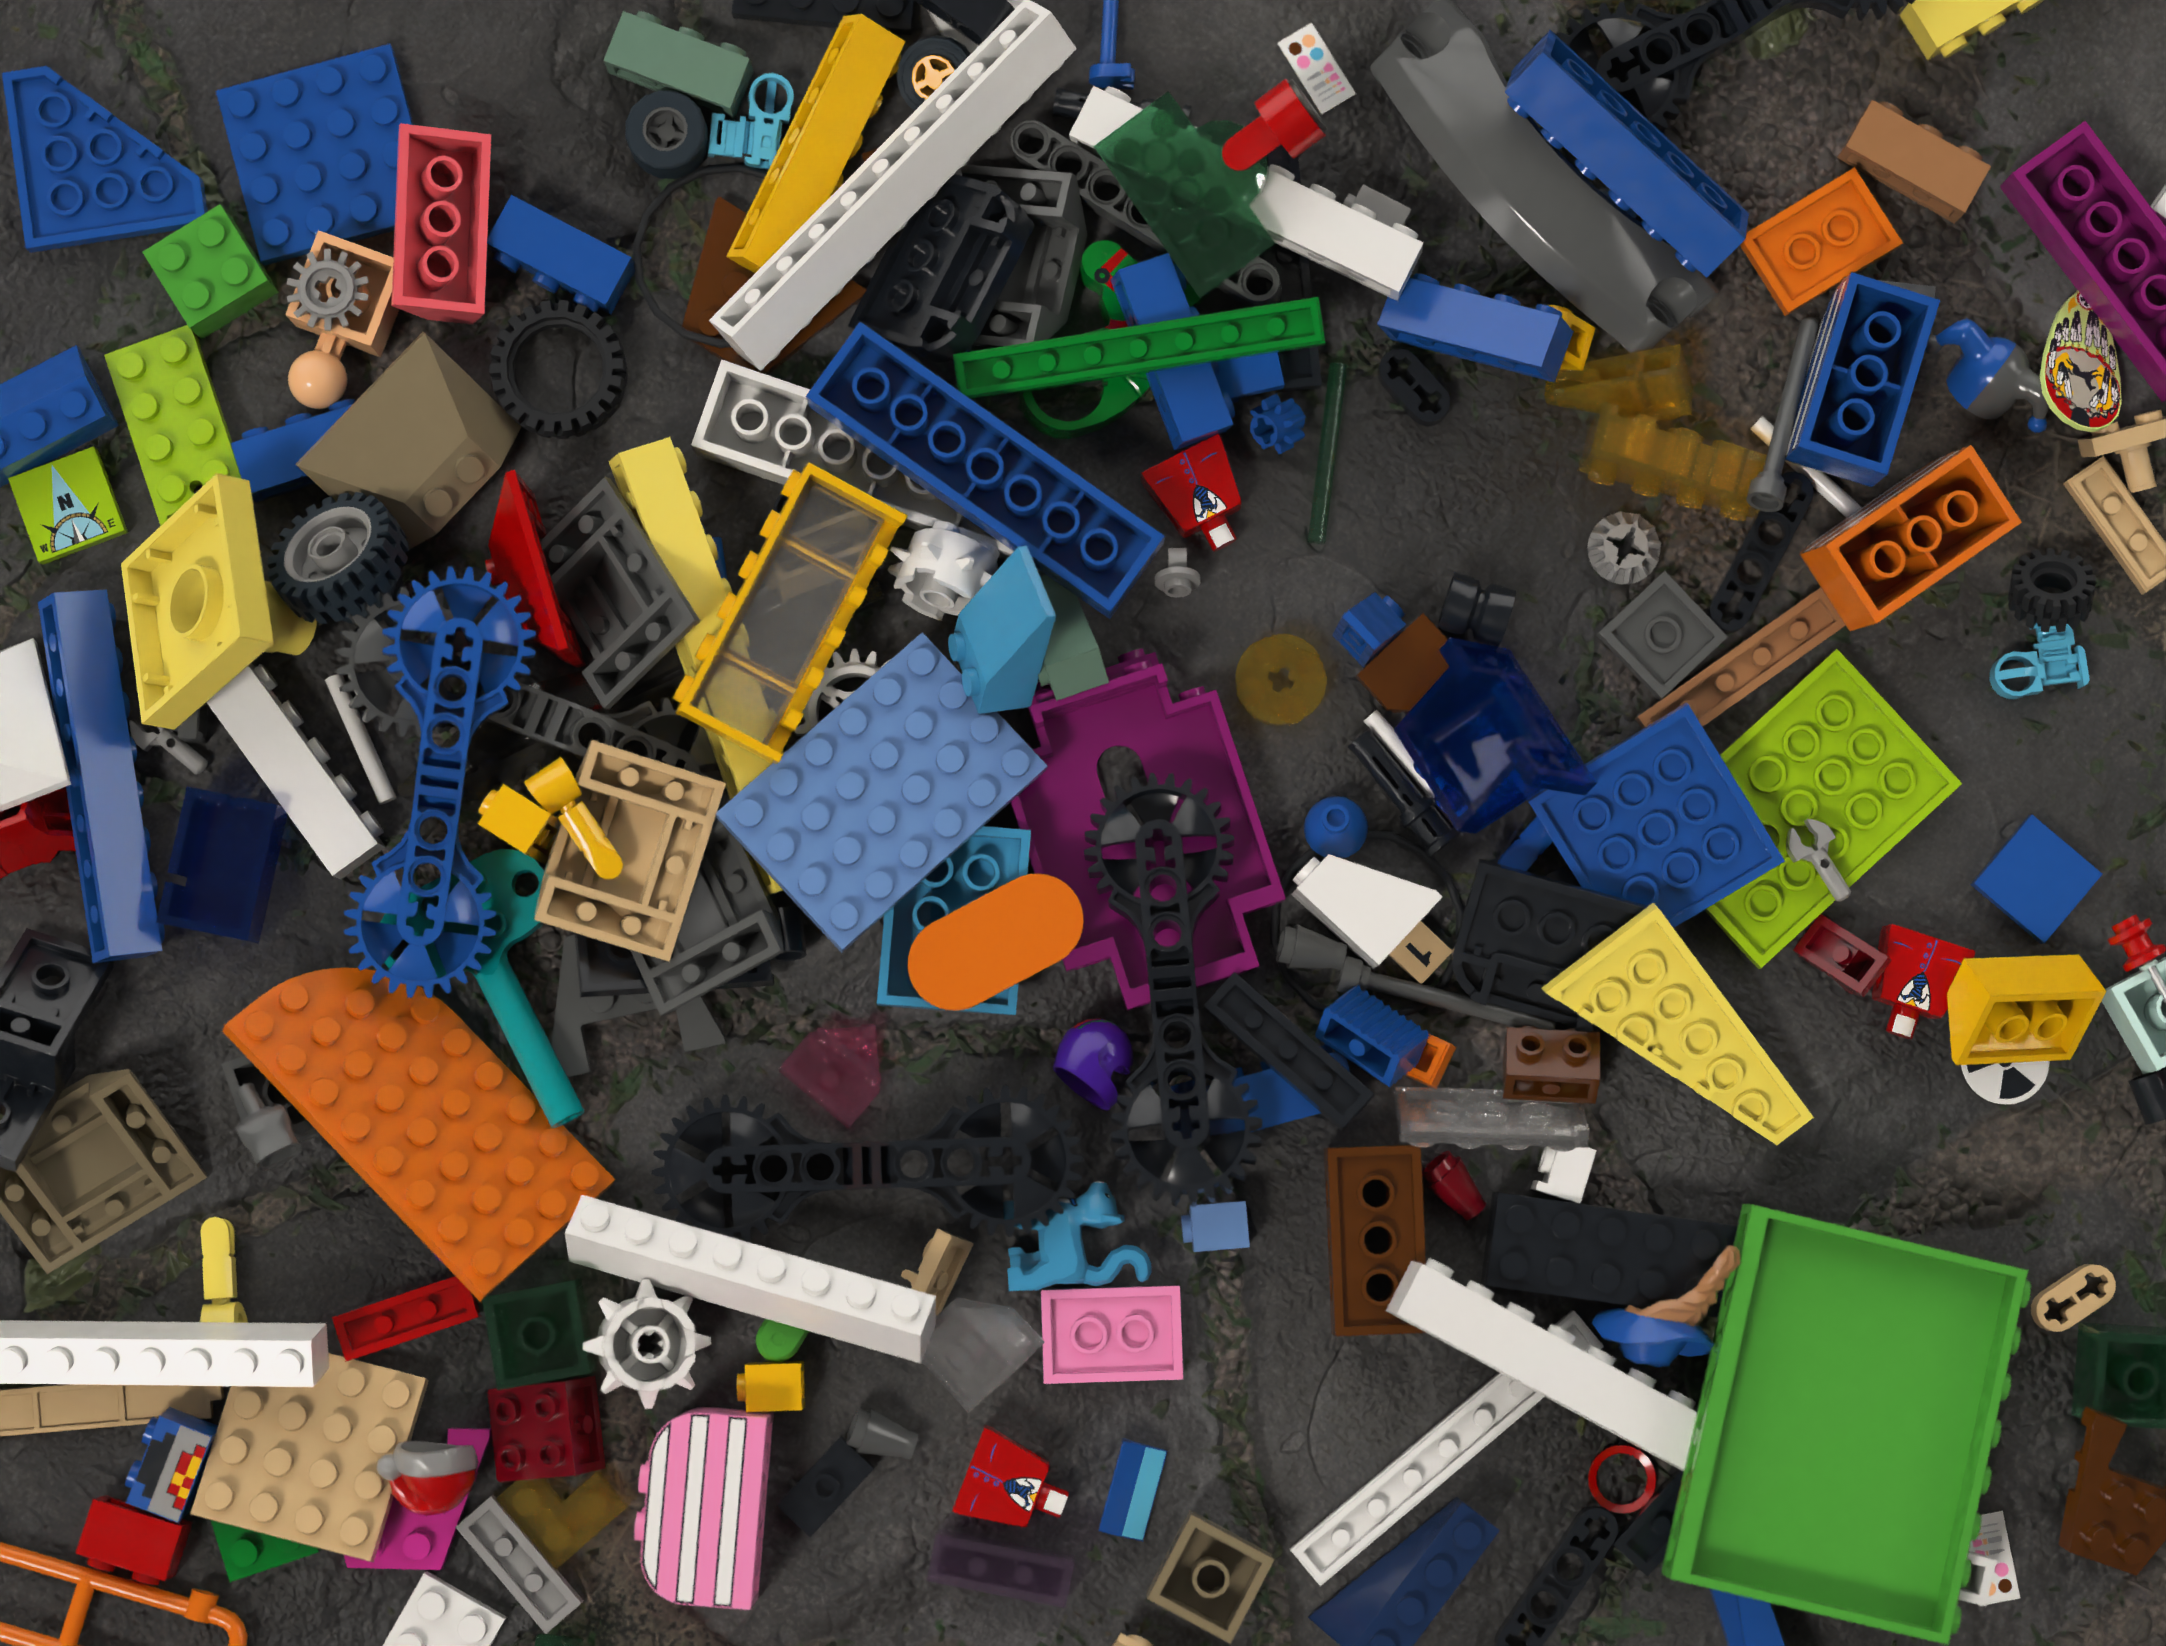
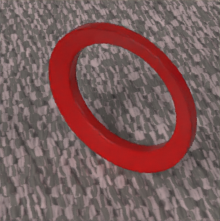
M1614 1445L1601 1451L1592 1461L1588 1472V1485L1592 1496L1603 1508L1614 1513H1631L1641 1509L1651 1499L1656 1487V1473L1652 1462L1642 1451L1628 1445ZM1624 1453L1634 1456L1641 1462L1646 1472L1647 1481L1643 1493L1638 1499L1628 1504H1615L1608 1501L1600 1493L1597 1486V1472L1601 1463L1614 1454Z

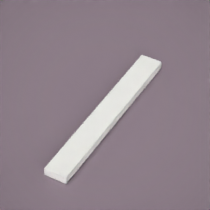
M1571 1310L1555 1324V1326L1575 1336L1576 1338L1572 1345L1585 1352H1588L1590 1346L1599 1350L1604 1347L1574 1310ZM1498 1372L1290 1548L1291 1552L1315 1581L1322 1586L1543 1399L1544 1396Z

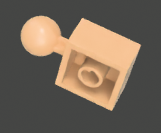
M319 230L310 252H313L317 261L324 260V249H331L332 260L337 261L341 252L344 251L348 253L345 265L348 268L358 261L362 267L354 276L356 279L367 276L369 283L357 288V291L369 294V300H355L353 305L362 311L361 316L358 317L348 310L344 314L349 326L342 327L338 317L333 318L331 331L324 330L323 318H320L313 328L307 326L311 314L307 313L297 318L293 312L300 308L302 304L301 302H290L285 314L289 320L298 328L320 335L315 350L305 352L297 357L292 363L288 374V384L293 396L301 404L314 409L327 408L338 402L346 391L347 373L340 361L345 346L348 345L381 357L399 312L398 308L391 306L393 257ZM308 258L304 268H308L311 265ZM330 278L327 284L318 283L316 289L322 294L321 302L326 303L330 297L338 298L341 291L335 287L336 279ZM295 288L294 294L298 293V288Z

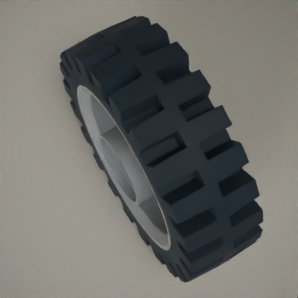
M355 492L352 497L349 493L339 494L337 502L332 496L323 499L322 507L319 509L315 504L311 505L306 509L308 516L303 519L297 515L291 521L294 528L292 530L284 528L279 534L283 542H274L271 548L274 556L268 557L267 565L270 570L267 571V574L277 593L299 618L302 617L305 621L311 623L316 619L319 624L328 623L332 617L335 622L345 620L346 611L355 616L362 612L361 604L366 602L371 607L378 601L375 597L376 593L386 594L392 588L388 580H398L402 571L398 566L406 565L408 557L405 552L409 551V545L406 541L407 537L397 520L383 503L372 495L367 497L364 493Z

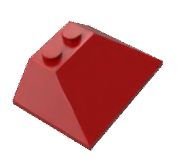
M515 470L505 473L488 543L492 558L485 560L487 572L491 573V583L493 586L503 582L508 583V589L504 596L507 600L515 596H521L522 601L515 609L516 614L530 612L531 619L521 625L522 629L536 632V638L526 642L576 668L586 666L574 625L560 609L540 539L546 536V531L535 495Z

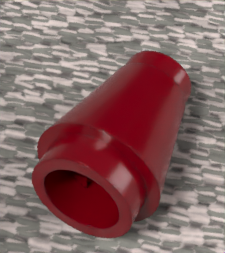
M1445 1151L1432 1159L1423 1168L1422 1176L1426 1180L1424 1186L1456 1213L1461 1215L1465 1221L1472 1219L1485 1208L1487 1203L1482 1198L1460 1156L1454 1157L1450 1151Z

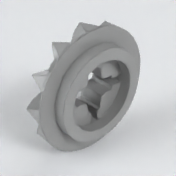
M1620 511L1604 517L1593 528L1588 540V557L1594 570L1604 579L1616 584H1633L1643 580L1654 570L1659 562L1661 542L1655 531V526L1647 522L1640 514ZM1631 531L1633 532L1631 546L1643 555L1628 554L1618 565L1616 562L1619 549L1613 545V542L1607 539L1621 541Z

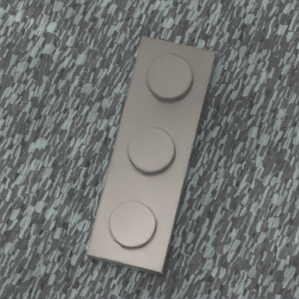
M494 1494L456 1526V1529L545 1634L583 1602V1599Z

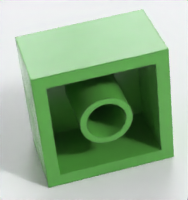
M221 204L142 251L188 327L201 339H204L279 293L234 219Z

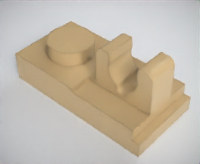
M937 1228L934 1237L929 1240L924 1248L923 1260L918 1268L919 1273L904 1270L901 1274V1277L910 1281L911 1289L936 1296V1322L974 1244L958 1235Z

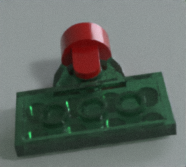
M1285 78L1254 101L1261 116L1246 127L1229 120L1210 121L1195 128L1172 93L1167 91L1094 146L1200 298H1203L1277 244L1250 206L1262 194L1269 176L1268 154L1282 145L1290 156L1295 159L1326 136L1324 132L1327 129L1326 125L1293 79L1288 81Z

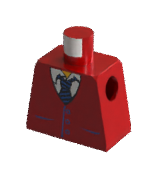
M1219 433L1141 472L1140 481L1143 487L1183 538H1187L1202 530L1213 552L1225 548L1237 540L1226 517L1238 512L1242 502Z
M1895 924L1882 926L1878 950L1892 961L1874 983L1872 999L1893 1006L1885 1031L1903 1038L1913 1039L1919 1016L1930 1019L1942 1018L1948 1009L1947 992L1964 958H1974L1976 951Z
M985 1424L952 1512L994 1522L1027 1527L1033 1509L1060 1518L1069 1491L1044 1482L1050 1467L1049 1461Z

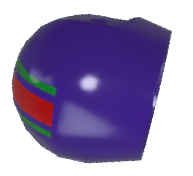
M1087 1019L1066 1031L1059 1043L1053 1070L1080 1097L1100 1109L1110 1110L1117 1103L1118 1092L1111 1080L1112 1072L1116 1071L1126 1075L1131 1073L1134 1060L1132 1044L1127 1034L1116 1024L1104 1019Z

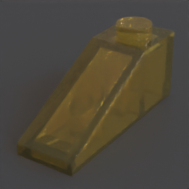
M1681 344L1587 361L1583 371L1559 369L1555 382L1546 380L1544 397L1546 403L1550 405L1648 423L1659 420H1674L1680 416L1691 415L1693 385Z

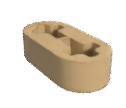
M2084 1264L2075 1268L2041 1291L2033 1299L2031 1315L2034 1322L2039 1327L2048 1331L2062 1332L2069 1329L2113 1298L2116 1291L2114 1276L2107 1268L2101 1265ZM2087 1274L2091 1277H2101L2102 1282L2097 1286L2100 1292L2098 1296L2094 1293H2084L2080 1297L2077 1296L2076 1292L2087 1285L2085 1279ZM2067 1298L2070 1300L2071 1303L2059 1311L2062 1317L2060 1321L2053 1318H2045L2044 1314L2049 1310L2046 1302L2049 1299L2056 1303L2063 1302Z

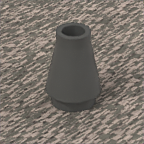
M1295 924L1294 928L1283 926L1278 941L1276 961L1286 963V968L1341 970L1346 957L1347 944L1337 942L1299 924Z
M869 1408L868 1411L857 1409L848 1430L846 1445L855 1447L856 1453L901 1457L910 1460L916 1448L918 1433L904 1428L872 1408Z

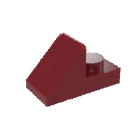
M1822 914L1817 917L1793 949L1799 957L1833 978L1845 991L1861 997H1865L1892 961L1888 956Z

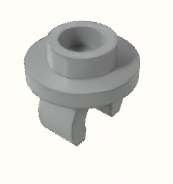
M1168 548V568L1160 570L1155 575V586L1159 590L1164 591L1167 596L1185 597L1200 586V574L1196 570L1187 567L1186 548Z

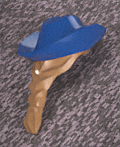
M1728 1245L1720 1253L1714 1265L1704 1275L1698 1285L1679 1299L1659 1301L1645 1309L1635 1308L1631 1305L1626 1308L1614 1307L1603 1309L1596 1313L1592 1321L1593 1326L1602 1338L1618 1342L1619 1350L1623 1356L1636 1364L1665 1367L1678 1354L1687 1357L1709 1354L1714 1343L1699 1325L1706 1317L1709 1306L1717 1302L1718 1291L1724 1288V1280L1740 1265V1251L1737 1247Z

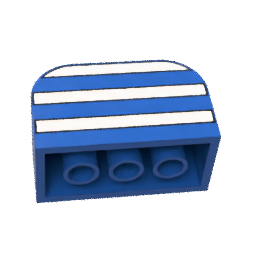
M1853 272L1847 276L1832 295L1813 345L1785 460L1869 487H1873L1888 474L1940 300Z

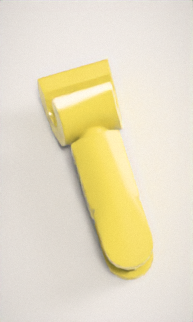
M219 1217L208 1218L201 1226V1243L204 1256L202 1259L204 1300H212V1304L203 1305L200 1322L248 1323L242 1304L238 1301L230 1302V1299L238 1298L236 1257H234V1226L227 1219Z

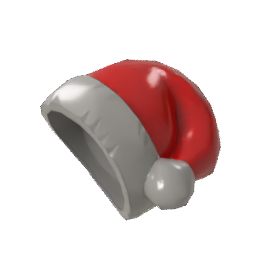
M404 1441L396 1445L394 1454H386L378 1459L377 1472L384 1479L389 1480L392 1494L402 1506L416 1514L429 1516L447 1513L463 1501L474 1484L478 1459L473 1445Z

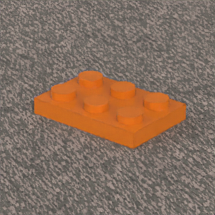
M1854 167L1748 231L1746 239L1740 246L1784 316H1787L1838 285L1851 272L1858 273L1896 250L1903 242Z

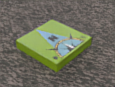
M94 446L8 478L38 563L42 565L128 533L99 451Z

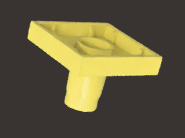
M216 473L121 563L142 724L175 730L263 652H280L300 655L308 648L314 637L317 620L315 619L311 623L305 621L302 617L299 618L283 601L271 582L264 580L249 480Z

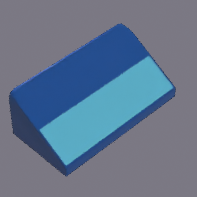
M1122 1439L1098 1527L1099 1532L1138 1541L1144 1540L1167 1450Z

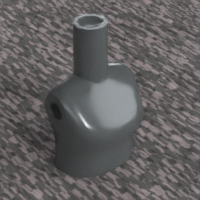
M246 1083L240 1086L237 1094L248 1116L235 1129L243 1145L251 1153L256 1168L261 1172L269 1171L296 1158L302 1152V1145L294 1134L291 1119L283 1104L265 1107L253 1083Z

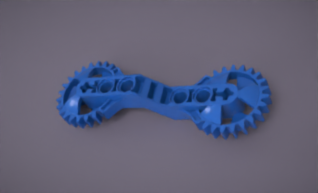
M452 566L448 567L446 580L440 581L437 575L430 571V586L426 588L413 580L411 583L416 595L410 598L399 593L397 596L404 607L403 612L389 610L387 613L397 623V627L385 628L382 632L384 636L395 640V644L382 649L383 655L397 657V661L387 668L388 673H403V677L395 685V688L412 706L421 728L413 808L408 830L402 840L390 852L371 863L377 877L372 880L360 875L359 879L367 889L364 894L350 892L349 896L358 902L359 906L358 909L344 911L345 916L356 920V926L344 930V934L357 936L359 940L358 943L348 950L349 953L357 954L364 952L366 956L359 964V970H365L374 966L377 970L371 982L376 984L384 977L390 978L389 992L392 994L401 983L406 984L408 998H413L417 986H423L427 998H432L434 985L439 983L447 994L451 993L450 979L454 976L460 982L468 983L467 976L463 970L467 966L478 971L482 969L474 957L477 952L490 954L492 950L481 943L482 938L496 935L495 930L484 926L485 920L497 916L496 911L483 910L482 904L487 902L492 895L491 893H476L475 890L484 878L468 861L459 840V821L470 743L478 727L490 715L509 704L504 689L507 687L519 692L521 686L514 678L515 675H530L531 670L521 663L522 658L535 657L536 651L523 646V644L536 638V632L522 629L521 625L531 619L530 612L516 614L515 609L522 601L521 596H515L507 600L504 597L508 589L507 582H503L495 589L490 587V572H487L480 582L474 581L472 567L467 568L463 579H457ZM440 589L443 590L453 618L448 621L445 620L434 594L435 591ZM493 596L498 600L481 622L476 625L473 623L474 619ZM402 630L436 633L435 644L428 645L401 640ZM457 632H464L466 641L473 643L472 647H464L461 658L462 666L471 665L469 672L456 666L441 668L443 661L449 664L453 662V646L446 644L447 639H455ZM483 640L518 646L517 656L483 653ZM430 675L427 691L421 685ZM449 677L461 679L467 687L465 695L458 701H447L439 693L441 683ZM478 681H480L485 695L476 698ZM443 723L454 725L460 732L459 741L450 748L439 747L433 741L432 735L434 730ZM431 818L440 819L447 826L446 837L437 844L427 843L420 835L422 824ZM424 864L436 866L441 873L439 884L431 890L420 889L414 882L415 871ZM404 868L402 885L400 887L395 871ZM454 875L460 881L449 893L451 877ZM410 894L425 899L439 897L437 907L429 903L427 904L426 916L429 920L434 921L433 929H425L423 936H415V929L407 926L408 918H415L418 915L419 902L409 903ZM363 911L397 915V925L362 920ZM445 921L479 926L478 936L443 931ZM404 939L409 945L389 971H386L381 966ZM433 943L447 974L440 978L437 977L425 946Z

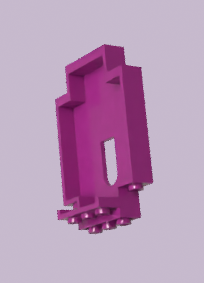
M1143 648L1118 656L1119 664L1105 668L1109 683L1058 701L1055 699L1050 684L1041 686L1038 681L1032 704L1027 708L1040 747L1032 750L1048 767L1044 773L1010 802L1019 829L1031 830L1029 861L1033 873L1050 875L1066 883L1074 891L1082 907L1084 922L1081 937L1075 948L1062 959L1066 973L1110 959L1127 1011L1151 1003L1144 943L1137 929L1125 917L1116 913L1108 906V899L1112 890L1105 894H1098L1096 885L1103 877L1089 878L1088 868L1097 862L1087 861L1084 857V850L1095 846L1085 841V831L1098 830L1091 824L1090 815L1091 813L1105 815L1100 805V800L1105 798L1097 774V763L1100 756L1106 750L1122 746L1134 751L1141 761L1147 782L1150 773L1155 774L1158 785L1165 784L1169 773L1174 774L1175 787L1181 788L1188 778L1192 779V794L1195 795L1200 790L1207 788L1209 797L1206 805L1220 801L1222 811L1216 819L1222 817H1229L1230 828L1221 834L1234 836V846L1224 849L1234 855L1233 865L1220 866L1228 872L1229 880L1228 882L1213 881L1220 889V897L1204 911L1197 922L1193 934L1196 988L1227 979L1234 972L1239 975L1257 969L1259 963L1243 915L1282 903L1286 900L1217 690L1206 693L1204 686L1193 688L1178 694L1180 702L1172 703L1163 664H1159L1156 652L1145 655ZM1179 799L1170 823H1173L1184 800ZM1182 837L1183 854L1217 848L1216 837ZM1163 841L1154 842L1156 867H1166ZM1135 842L1102 848V859L1137 858ZM1186 882L1187 894H1188L1189 892L1193 891V889H1192V888L1190 887V885ZM1168 884L1158 885L1151 892L1152 897L1158 901L1170 900L1176 894V890ZM1138 887L1136 893L1134 894V896H1136V897H1138V898H1140V888H1139V887ZM1164 929L1157 934L1155 940L1158 944L1169 947L1175 945L1181 936L1173 929Z

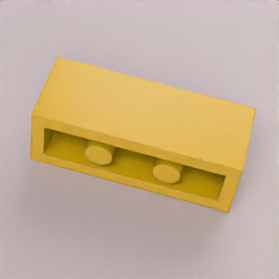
M504 784L499 791L492 789L478 810V813L483 815L478 824L524 854L545 865L549 859L560 820Z

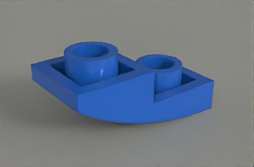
M1278 352L1217 362L1219 374L1215 375L1221 392L1226 391L1229 394L1232 403L1238 402L1241 397L1283 389L1285 386Z

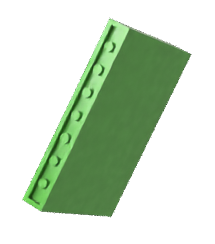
M1742 1204L1733 1245L1740 1251V1265L1730 1273L1725 1281L1712 1340L1714 1346L1709 1354L1661 1574L1672 1580L1949 1645L1950 1635L1957 1633L1961 1621V1608L1957 1606L1960 1588L1967 1586L1971 1574V1561L1967 1559L1970 1541L1977 1539L1981 1527V1514L1977 1512L1980 1494L1987 1492L1991 1480V1468L1987 1466L1990 1447H1996L2001 1433V1421L1997 1419L2000 1401L2006 1400L2010 1391L2011 1375L2006 1373L2010 1354L2014 1355L2017 1352L2020 1344L2021 1329L2016 1326L2020 1308L2024 1309L2030 1297L2031 1283L2026 1280L2028 1270L1769 1208Z

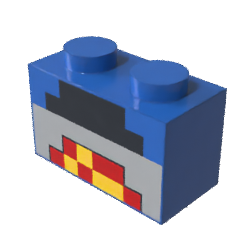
M172 1407L163 1412L159 1418L153 1416L142 1438V1443L148 1445L142 1461H134L126 1478L125 1486L131 1488L126 1503L179 1523L189 1513L196 1496L218 1425Z

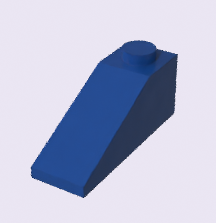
M1374 592L1349 609L1341 617L1332 636L1364 668L1405 629L1406 623L1402 620L1405 613L1392 598L1386 595L1382 599Z

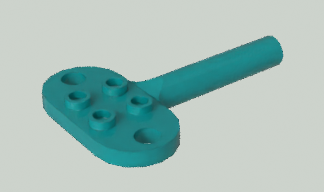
M499 849L470 861L484 878L475 890L476 893H491L492 895L487 902L482 904L483 910L496 911L497 916L484 921V926L495 930L496 935L482 938L481 943L488 946L492 950L491 953L482 954L477 952L474 957L482 969L478 971L467 966L463 971L472 973L476 978L551 1128H557L578 1118L585 1110L507 957L508 951L514 944L529 937L544 924L534 920L545 870L537 860L519 850ZM527 872L536 874L539 881L536 892L527 897L519 896L515 890L517 878ZM454 875L451 877L449 893L460 881ZM441 877L420 887V889L431 890L439 884ZM410 894L409 903L419 902L418 915L415 918H408L407 926L415 929V936H423L425 929H433L434 921L429 920L426 916L427 904L429 903L437 907L439 897L425 899ZM385 913L380 923L397 925V915ZM445 921L443 931L478 936L479 926ZM435 944L425 946L437 977L440 978L447 975ZM393 953L384 962L389 969L396 961Z

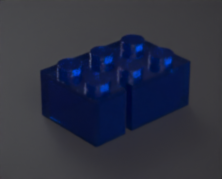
M187 786L168 868V873L186 877L187 881L185 886L165 881L156 922L259 944L288 816L283 807L277 804L238 796L235 798L228 794Z

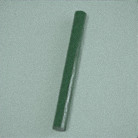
M1342 363L1329 364L1307 541L1313 544L1326 543L1347 365Z

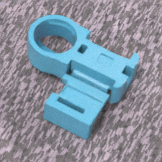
M775 73L763 74L755 79L751 84L748 94V119L755 120V122L746 121L744 116H740V122L724 120L725 114L712 113L708 157L718 155L742 158V154H748L751 157H744L746 166L769 169L780 147L782 123L789 124L790 110L794 100L793 88L789 81ZM768 82L765 112L758 108L755 101V92L760 84ZM779 83L787 92V102L782 111L774 113L776 85ZM718 121L723 122L721 144H718L720 124H718Z
M2037 623L2033 628L2036 630L2037 644L2032 645L2033 651H2013L2003 655L1993 663L1989 678L1994 691L2006 699H2018L2024 696L2037 695L2043 691L2042 686L2077 682V687L2080 689L2087 685L2090 679L2085 649L2077 645L2071 650V646L2075 645L2073 629L2066 624L2065 632H2057L2056 626H2050L2049 632H2042L2041 626H2038ZM2009 660H2017L2026 666L2000 671L2001 665ZM2076 664L2079 665V671H2077ZM2030 676L2028 686L2022 691H2012L2001 682V680Z

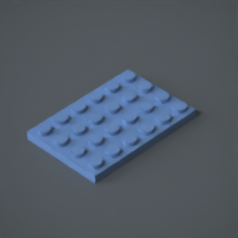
M922 632L783 753L779 763H772L718 810L716 818L836 948L843 953L1044 773L1048 766L998 712L978 714L972 696L968 697L964 692L962 674Z

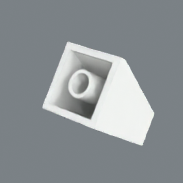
M1330 854L1322 862L1313 857L1293 879L1298 887L1291 894L1340 941L1346 943L1347 947L1356 956L1363 960L1367 966L1371 967V970L1381 964L1442 898L1436 890Z

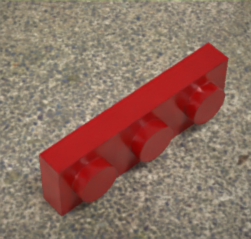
M454 1276L334 1316L332 1320L345 1361L347 1362L481 1317L476 1297Z

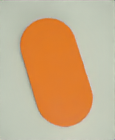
M1046 874L1020 876L926 926L917 935L909 951L908 974L910 981L923 1000L940 1009L960 1011L972 1008L1064 959L1075 948L1082 934L1084 921L1080 901L1074 891L1056 877Z

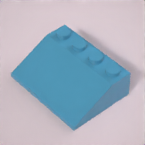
M983 826L884 915L877 993L878 1006L956 1011L940 1009L928 1003L914 989L908 974V955L912 943L917 935L934 921L1020 876L1027 875L1031 830ZM1019 983L972 1008L957 1012L1016 1015Z

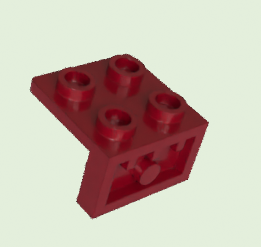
M596 1375L557 1382L500 1387L488 1390L496 1478L499 1482L575 1476L606 1468Z

